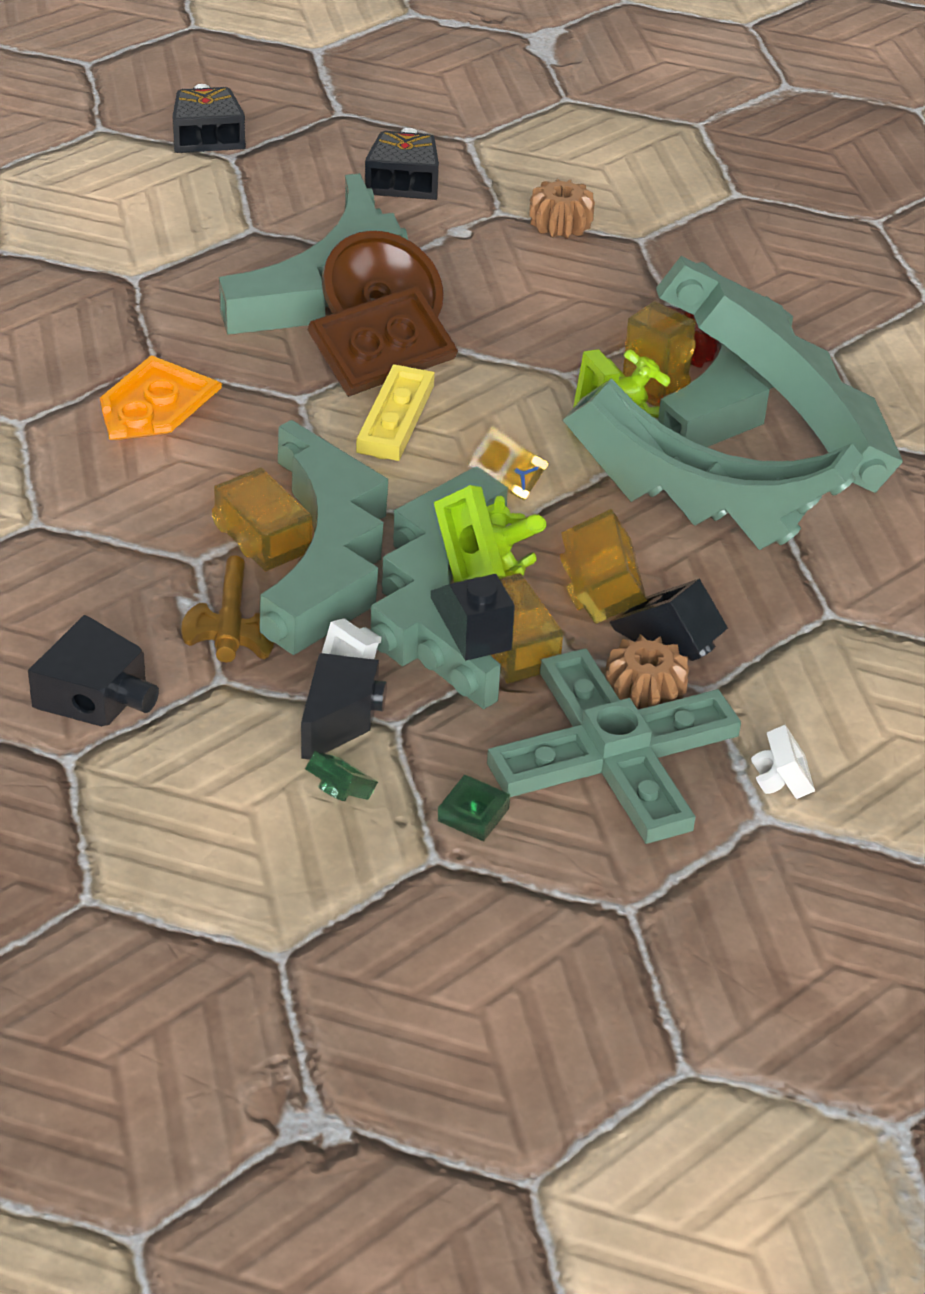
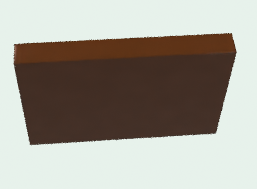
M417 285L310 321L307 329L348 397L383 385L393 364L424 370L455 359L458 353L454 342Z

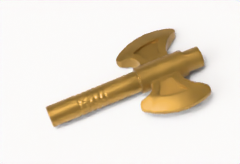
M237 555L230 556L226 560L222 604L218 614L212 612L208 608L207 603H198L187 611L181 624V634L185 644L192 646L200 641L214 640L216 657L219 661L225 663L235 659L239 645L247 647L260 659L268 658L274 647V642H271L260 633V613H255L249 619L242 618L240 608L245 561Z

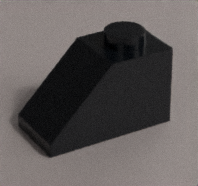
M497 574L476 577L431 590V599L465 661L512 650L515 604Z
M700 578L640 598L610 621L611 626L616 632L634 642L637 641L640 634L650 641H654L661 636L663 645H678L679 654L688 656L690 661L697 660L714 650L716 646L713 641L728 629Z
M319 653L301 720V759L312 760L371 730L375 711H384L387 693V682L379 681V660Z

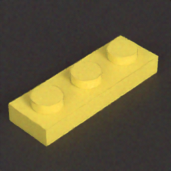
M393 364L356 439V453L374 456L378 459L400 460L434 387L435 372Z

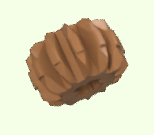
M558 178L553 183L548 181L542 182L541 186L533 188V194L530 197L529 216L531 217V225L537 227L539 233H550L552 238L558 235L568 239L571 234L581 236L583 231L591 228V222L594 220L595 201L593 200V192L586 190V185L574 184L571 179L567 182L560 181Z
M640 634L636 642L622 639L620 646L617 649L611 650L610 656L607 658L605 678L620 700L630 698L639 710L684 697L688 687V658L679 654L678 645H663L661 636L654 641H650Z

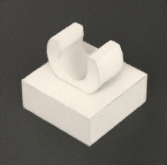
M339 619L330 622L322 653L374 659L378 644L381 643V637L366 627L359 629L346 619Z
M783 725L767 732L771 750L761 751L751 758L753 765L760 774L756 777L757 783L764 793H774L785 784L796 799L815 792L806 756L787 726Z

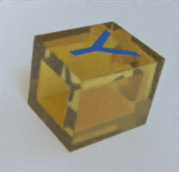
M491 427L467 465L471 468L478 466L508 487L509 493L525 501L549 463L518 441Z

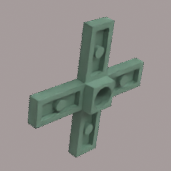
M587 648L541 659L540 675L573 727L488 749L487 765L506 798L602 773L645 844L693 831L696 816L658 758L739 736L741 721L720 690L716 689L638 710L630 698L623 700L618 698Z

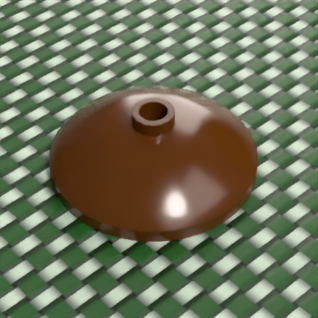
M363 231L352 234L334 247L325 262L322 273V289L332 313L371 301L370 298L377 299L416 285L437 317L442 309L443 285L434 263L417 245L399 235L384 231Z

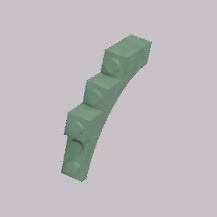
M360 173L345 175V211L339 223L324 239L303 253L278 264L251 272L219 277L220 313L227 335L308 326L310 321L324 317L325 307L329 306L322 289L323 268L331 251L346 237L363 231H384L399 235L408 240L406 229L400 228L394 213L382 214L380 208L375 209L372 188H366Z
M699 262V263H697V264H699V265H701V266H703V267H705V268H707V269H709V270H711V271L717 273V272L714 271L712 268H710L708 265H706L704 262ZM785 310L792 327L793 316ZM718 340L716 341L720 350L719 354L708 369L686 387L662 398L658 421L664 426L705 447L763 425L769 391L771 388H774L754 368Z
M612 378L584 396L563 419L564 423L630 502L646 493L650 497H654L662 490H665L694 526L709 517L717 521L729 513L759 550L775 541L779 545H783L791 540L801 530L798 523L802 517L819 502L822 495L830 492L835 496L852 484L855 480L852 473L864 458L853 443L822 456L796 461H759L727 455L697 444L661 424L639 407Z
M475 466L394 510L393 546L397 549L383 556L382 593L386 597L371 605L370 630L381 637V643L377 647L378 651L386 653L402 667L418 658L427 669L436 672L454 686L459 694L467 696L484 710L498 701L501 664L491 655L465 661L431 599V590L451 584L453 580L433 502L469 485L482 487L487 507L494 504L495 498L500 495L505 498V506L507 507L508 487L478 466Z

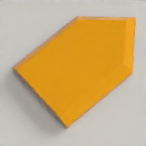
M149 356L100 397V405L109 440L163 435L172 432L222 388V383L155 356Z

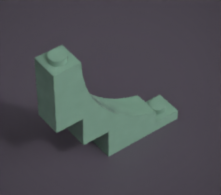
M683 256L679 257L656 287L659 298L693 314L699 329L718 340L762 375L804 418L828 453L853 443L864 458L852 473L855 477L852 483L876 493L902 464L903 460L875 398L841 382L829 352L796 336L782 305Z
M290 420L279 426L278 464L292 472V493L307 513L314 530V536L305 555L293 570L260 595V633L271 642L278 644L292 655H295L325 637L328 633L330 622L343 618L351 621L369 610L371 605L376 603L378 567L373 564L381 560L384 522L380 519L386 516L389 479L295 421Z

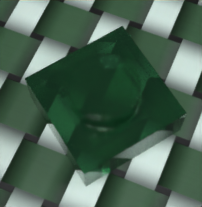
M314 751L305 770L321 779L318 786L319 789L344 802L348 796L369 800L378 781L343 759Z
M464 774L438 806V822L484 842L509 810L510 794Z

